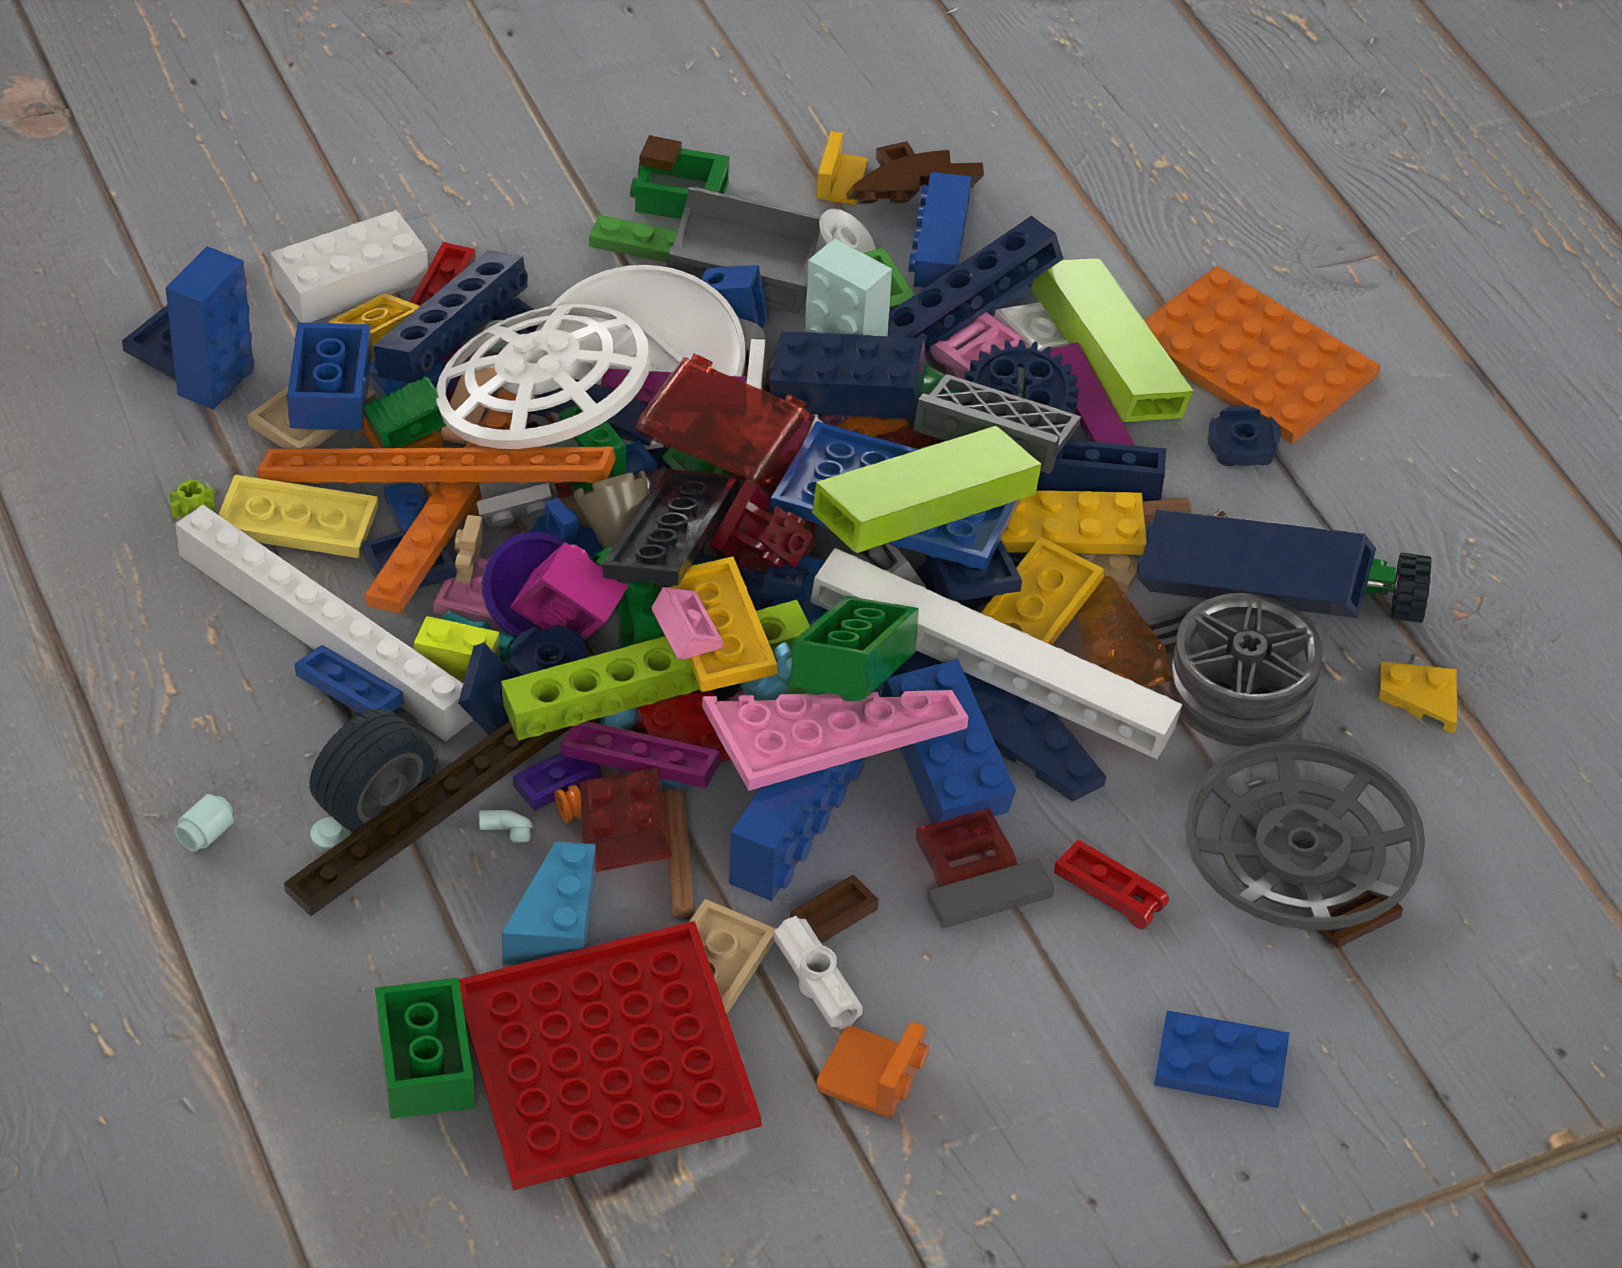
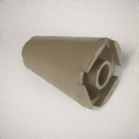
M639 471L635 478L633 472L593 483V489L585 491L586 494H584L583 488L573 492L576 503L603 550L609 546L614 548L648 498L647 478L644 471Z

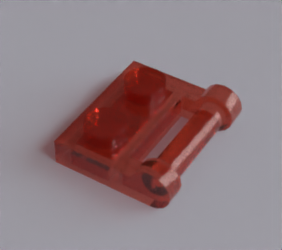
M990 808L916 828V840L934 872L938 887L1017 865L1015 854ZM993 850L996 854L952 868L948 864V862Z

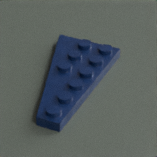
M916 650L890 677L943 662ZM964 672L996 746L1003 750L1005 757L1014 763L1019 760L1034 770L1035 777L1072 802L1105 785L1106 775L1055 713Z

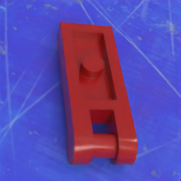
M1079 839L1055 862V874L1124 914L1136 928L1145 929L1154 918L1153 913L1162 911L1169 903V897L1162 888ZM1136 895L1143 899V902L1141 903L1133 897Z

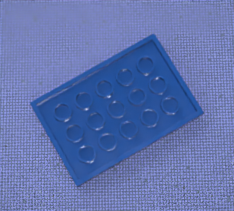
M816 421L772 495L770 510L774 511L777 506L784 512H791L804 520L827 527L812 513L816 482L919 449ZM1020 500L889 543L894 547L922 552L933 558H943L961 563L969 568L986 570Z

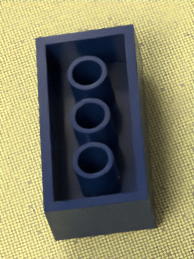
M781 331L769 379L773 412L915 420L918 399L921 397L926 373L924 338Z

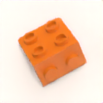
M911 1021L899 1043L855 1026L846 1027L817 1078V1090L891 1119L900 1101L907 1099L912 1088L913 1076L916 1070H921L927 1060L930 1046L925 1044L926 1027Z

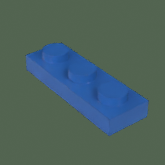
M321 645L294 664L297 677L360 714L377 708H384L393 712L404 704L403 691L324 645Z

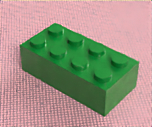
M845 596L792 642L790 686L803 688L805 693L811 695H823L825 693L841 695L843 700L851 702L866 699L916 652L919 608Z

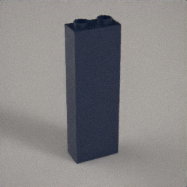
M1156 509L1153 522H1150L1147 527V543L1144 554L1137 562V578L1150 592L1210 599L1225 594L1250 593L1277 599L1298 611L1358 618L1376 547L1365 533Z

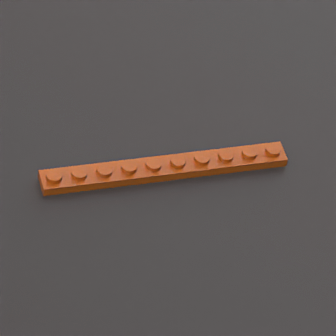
M503 388L497 398L515 401L517 394L510 393ZM489 409L479 426L510 430L513 413ZM528 413L527 422L532 416L530 413ZM469 441L464 446V448H491ZM479 482L439 483L365 593L366 607L402 613L481 493Z
M613 447L268 449L257 469V474L261 479L312 484L344 482L346 484L356 482H378L381 484L390 482H413L416 484L424 482L596 483L608 478L616 457Z

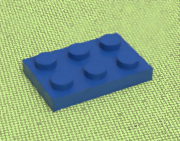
M1167 1010L1154 1085L1278 1108L1290 1032Z

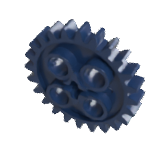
M1021 339L1017 347H1012L1010 342L1006 340L1003 350H1000L993 344L991 345L990 355L980 351L979 360H972L970 362V370L965 372L964 380L1018 396V367H1022L1024 369L1023 397L1025 399L1069 413L1076 412L1079 388L1076 387L1077 375H1071L1072 365H1062L1063 355L1061 354L1053 358L1050 357L1051 347L1045 348L1042 352L1038 351V342H1034L1030 348H1025L1024 341ZM984 401L985 404H987V403H994V402H991V401ZM970 402V403H964V406L973 405V404H972L971 402ZM1005 413L995 414V416H1007ZM1051 422L1053 425L1061 424L1057 422ZM1031 424V425H1029V426H1030V427H1039L1040 425H1039V424Z

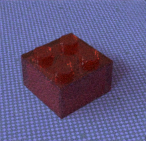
M658 767L580 782L582 843L596 844V872L672 858L668 795Z

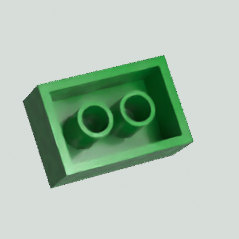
M459 978L375 987L377 1021L390 1119L474 1109V1078Z

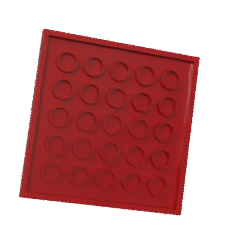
M695 921L459 979L466 1026L513 1190L762 1127L761 1114Z

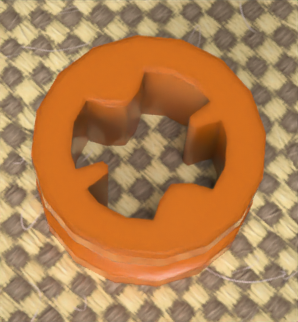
M576 785L569 786L567 792H564L562 789L555 791L556 807L565 824L571 823L573 817H577L579 820L586 818L584 800Z

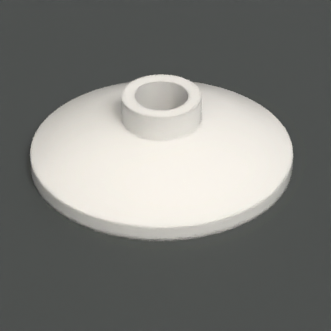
M829 209L821 215L819 226L827 244L835 238L862 253L876 250L874 241L867 229L849 213L840 209Z

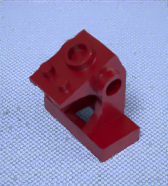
M745 480L709 545L722 559L734 557L736 562L743 549L760 555L762 561L776 569H781L782 565L795 568L811 541L813 534L804 528L806 522L791 512H784L777 506L773 512L774 515L765 512L771 499L759 485Z

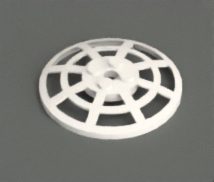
M565 304L527 311L489 327L472 338L455 353L439 377L436 388L439 398H436L437 405L444 423L453 433L466 441L480 446L496 449H524L561 442L602 424L617 414L634 398L649 374L651 364L650 347L642 328L633 319L607 307L589 304ZM583 316L604 318L608 321L598 323L595 320ZM561 322L577 323L586 326L571 333L557 330ZM545 323L540 331L521 335L516 333V331ZM626 327L632 331L636 339L637 352L635 357L614 353V342L609 333L610 330ZM596 334L600 337L602 351L581 350L579 341ZM500 340L508 344L498 355L483 357ZM474 353L470 361L463 363L470 355ZM583 362L596 363L593 369L580 381L576 382L573 379L581 370ZM610 365L631 369L622 383L597 404L586 393V390L601 379ZM495 367L497 375L479 387L476 382V370ZM465 374V385L470 397L454 411L447 400L446 389L452 378ZM501 386L506 391L517 394L515 401L499 399L490 395ZM560 387L563 389L558 393L531 400L532 395L547 393ZM571 399L583 411L573 417L553 424L525 429L528 412L551 408ZM479 404L495 411L513 413L510 430L482 427L468 422L465 418Z

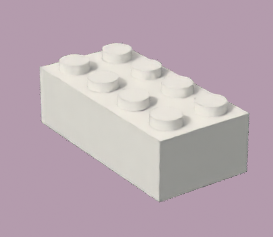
M397 210L270 252L273 285L301 323H310L354 308L384 292L391 295L417 286L428 269L427 249Z

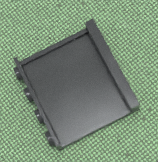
M689 186L686 206L673 247L671 246L668 254L666 267L680 270L702 279L705 270L709 268L759 265L766 307L799 314L807 285L808 260L814 256L819 238L820 217Z

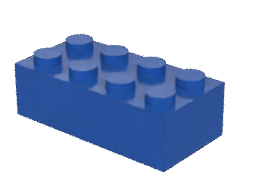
M208 246L185 267L165 290L177 393L183 398L214 410L224 399H227L232 394L233 389L244 378L252 373L255 361L252 354V333L249 322L250 308L247 302V279L245 277L244 261Z
M958 659L889 677L885 680L881 697H901L904 691L952 690L969 717L966 729L900 747L936 833L1008 813L1016 792Z

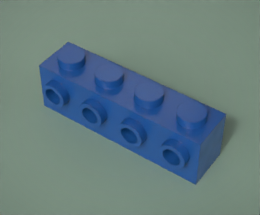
M931 172L929 186L922 185L920 205L925 207H918L916 227L921 229H914L912 249L917 250V252H910L908 272H915V287L925 288L959 265L969 206L971 176Z

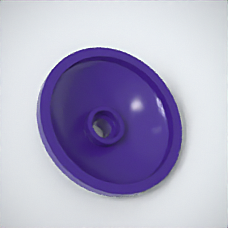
M544 532L521 533L500 544L487 560L482 575L484 603L493 620L509 635L517 638L524 631L537 627L534 623L510 608L532 571L566 542L565 540Z

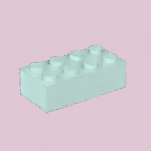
M834 238L808 260L805 332L887 336L892 268Z

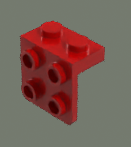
M713 690L691 693L638 707L635 732L719 750L721 762L731 760L702 708L703 696H715Z

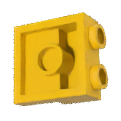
M384 292L327 322L336 324H370L371 362H374L375 353L373 345L420 306Z

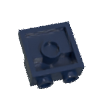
M1001 540L986 570L969 568L961 563L943 558H933L926 554L925 569L936 591L943 590L946 597L952 601H964L972 598L1021 592L1022 578Z

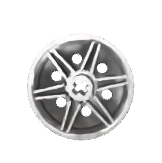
M1233 593L1210 598L1190 610L1179 626L1170 676V697L1172 700L1182 704L1179 715L1190 727L1215 741L1234 746L1250 747L1260 743L1284 740L1301 729L1311 714L1323 658L1320 636L1312 623L1302 613L1277 599L1250 593Z

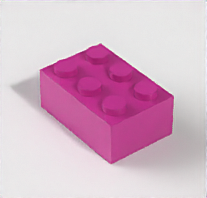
M564 542L532 571L510 608L536 626H539L542 630H552V625H561L574 630L585 640L607 622L628 585L620 583L616 579L603 578V567L590 560L585 550Z

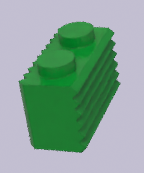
M425 376L422 380L411 382L404 386L402 390L398 389L396 393L391 392L389 396L385 395L384 397L377 398L370 405L365 404L363 407L369 428L382 448H401L447 426L437 405L436 398H439L438 392L430 379Z

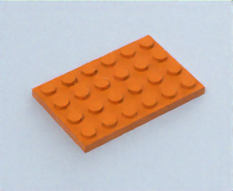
M1219 266L1213 268L1144 319L1183 376L1231 406L1254 407L1259 409L1260 416L1265 417L1267 420L1271 416L1280 427V437L1291 444L1379 376L1381 365Z

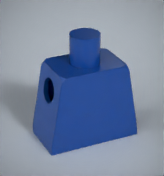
M759 265L717 267L705 270L701 280L712 286L727 300L737 317L751 321L763 330L768 314Z

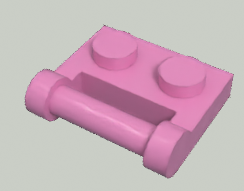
M985 312L946 341L940 340L932 345L930 353L936 362L940 364L945 362L965 376V372L970 370V362L972 360H979L980 351L990 355L991 345L993 344L1000 350H1003L1006 340L1010 342L1012 347H1017L1019 340H1023L1025 344V339Z

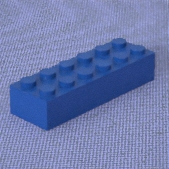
M876 689L874 692H878L880 697V690ZM866 757L761 787L731 831L729 884L770 901L774 899L780 888L786 889L791 882L797 862H803L807 858L816 833L821 835L824 832L829 821L830 812L834 807L839 808L843 803L847 786L851 780L856 782L860 777Z

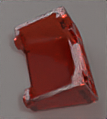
M693 353L691 359L683 357L641 413L634 429L656 443L686 453L730 474L739 476L741 480L753 482L759 485L762 490L774 494L803 445L815 419L813 414L805 410L807 403L787 394L785 400L719 372L711 368L712 361Z

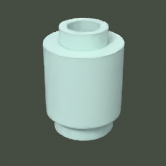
M206 794L178 819V825L174 828V834L180 844L191 852L206 849L233 824V809L225 798Z

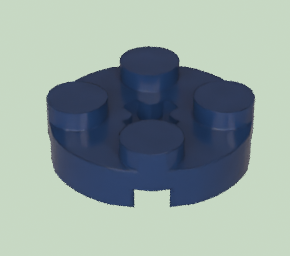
M1233 406L1220 411V416L1215 420L1213 417L1209 424L1207 439L1211 450L1217 455V461L1224 466H1233L1235 464L1242 466L1268 465L1272 463L1274 454L1278 450L1281 431L1276 420L1271 416L1269 420L1260 416L1259 409L1249 406ZM1243 433L1247 438L1240 437L1239 434Z
M552 625V630L540 631L539 626L530 628L521 633L512 644L511 671L515 677L588 658L586 644L577 632L565 626ZM553 655L557 656L556 660L550 662L543 661L542 659L543 656L547 658Z

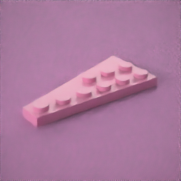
M952 690L904 691L901 697H879L878 692H873L866 699L857 702L843 700L841 695L831 693L823 695L780 694L776 700L756 701L754 700V695L739 696L738 701H717V696H703L702 702L703 710L748 791L963 730L968 727L969 719Z

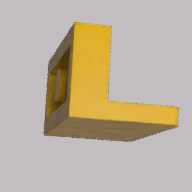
M831 131L818 171L817 199L855 205L857 204V199L847 200L846 193L856 182L865 176L868 158L843 154L844 133Z

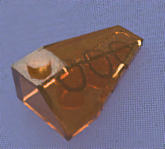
M1111 575L1104 577L1078 611L1086 660L1125 679L1132 680L1143 687L1172 681L1165 647Z

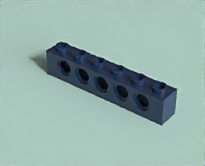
M1030 216L890 311L887 336L924 338L925 353H927L932 345L940 340H946L1063 260L1056 233L1033 216Z
M487 250L373 345L378 376L407 383L420 380L436 364L440 363L528 287V274L525 271L523 256Z

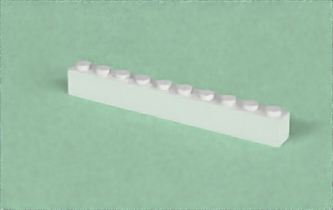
M201 505L175 524L179 556L313 650L324 645L403 691L404 704L400 707L415 716L419 724L443 741H448L473 721V718L458 704L463 687L462 682L205 505Z
M834 548L815 576L811 603L830 610L845 596L919 608L917 651L943 663L958 659L963 672L1150 757L1158 759L1176 727L1182 707L1181 703L1065 652L1061 648L1036 639L1025 632L996 621L992 617L985 616L956 601L936 594L923 586L916 585L887 570L865 562L854 555Z

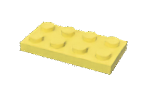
M234 475L218 515L258 543L360 558L362 554L361 543L366 542L378 510V496Z

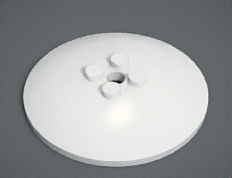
M630 265L613 268L578 282L551 305L589 304L619 311L633 319L642 328L650 347L651 364L649 371L743 376L746 347L743 330L736 313L717 290L708 283L686 272L655 265ZM583 316L595 320L598 323L608 321L604 318ZM561 322L557 330L571 333L586 326L577 323ZM545 323L539 324L536 331H540ZM624 327L609 331L614 342L615 354L630 357L636 356V339L631 330ZM597 334L579 341L581 350L602 351V342ZM583 362L581 370L574 379L581 380L593 369L596 363ZM613 365L609 366L610 369H627ZM602 377L595 384L601 385ZM657 410L662 413L661 421L651 445L643 446L646 450L674 444L702 413ZM549 413L556 422L559 421V414ZM622 439V441H623L626 445H629V444H631V443H634V442H631V441Z

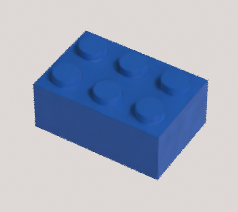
M298 322L287 394L290 428L363 430L365 418L363 407L367 402L372 361L370 324Z

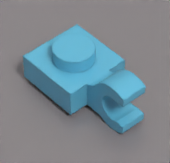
M787 643L780 644L773 652L777 662L778 675L741 683L745 695H754L755 701L776 700L780 694L789 689L786 680L791 676L792 658H787L791 656L792 652Z

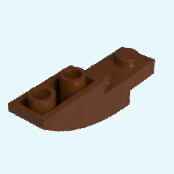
M950 150L913 154L896 159L868 173L848 190L846 197L847 200L857 199L859 204H872L877 202L878 199H890V202L894 204L906 203L920 191V185L921 188L922 185L929 186L931 172L971 176L970 188H973L984 176L983 163H951Z

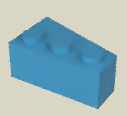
M555 841L501 933L503 964L518 965L587 947L596 877V844Z

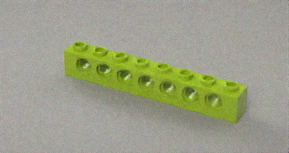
M797 600L756 611L772 652L784 642L788 644L792 652V642L810 627ZM666 636L501 681L504 709L517 740L540 736L550 731L568 726H576L582 722L607 715H615L625 710L643 705H651L657 701L700 690L689 658L678 659Z

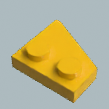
M1381 661L1379 667L1378 699L1394 707H1401L1419 719H1423L1426 714L1443 722V730L1455 733L1457 727V669Z

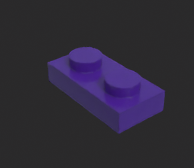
M561 752L513 775V786L529 806L536 811L555 801L554 793L556 790L562 789L564 792H567L568 787L576 785L580 789L601 779V768L596 763L562 756Z

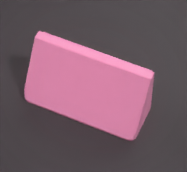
M663 587L652 606V612L676 657L681 660L721 649L724 643L696 591Z

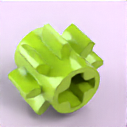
M184 481L178 486L177 492L171 491L169 493L172 518L180 517V519H183L201 505H205L215 512L213 488L205 489L201 481Z

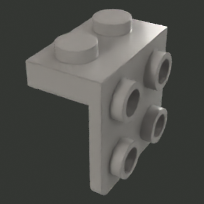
M479 482L482 500L477 501L479 515L489 527H499L511 524L515 520L545 515V502L558 497L556 485L552 482Z

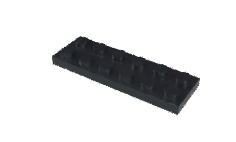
M667 469L603 562V578L616 579L618 582L625 584L638 581L653 583L657 587L678 586L739 491V476Z

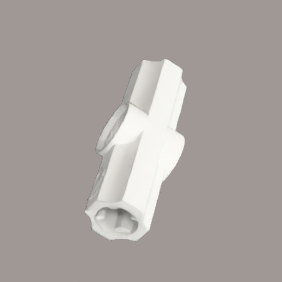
M797 916L784 920L782 925L774 930L773 937L797 974L800 991L804 996L813 999L830 1027H837L841 1030L851 1026L862 1015L863 1006L836 967L837 957L830 948L821 944L805 919H799Z

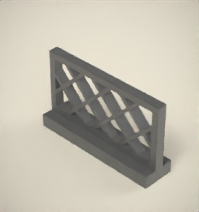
M946 374L929 395L923 393L918 399L913 431L948 441L997 426L1041 463V472L1050 474L1054 468L1056 456L1078 428L1081 416ZM949 389H953L959 392L951 393ZM984 401H991V402H994V403H987V404H985ZM971 402L973 405L963 406L960 403ZM1022 411L1028 414H1019L1018 412ZM1005 413L1007 416H995V414ZM1051 422H1057L1061 424L1053 425ZM1031 424H1039L1040 426H1039V427H1030L1029 425H1031Z

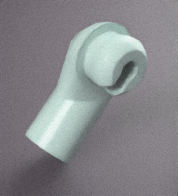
M480 810L479 813L480 830H510V840L513 843H528L530 841V829H533L530 819L510 810Z

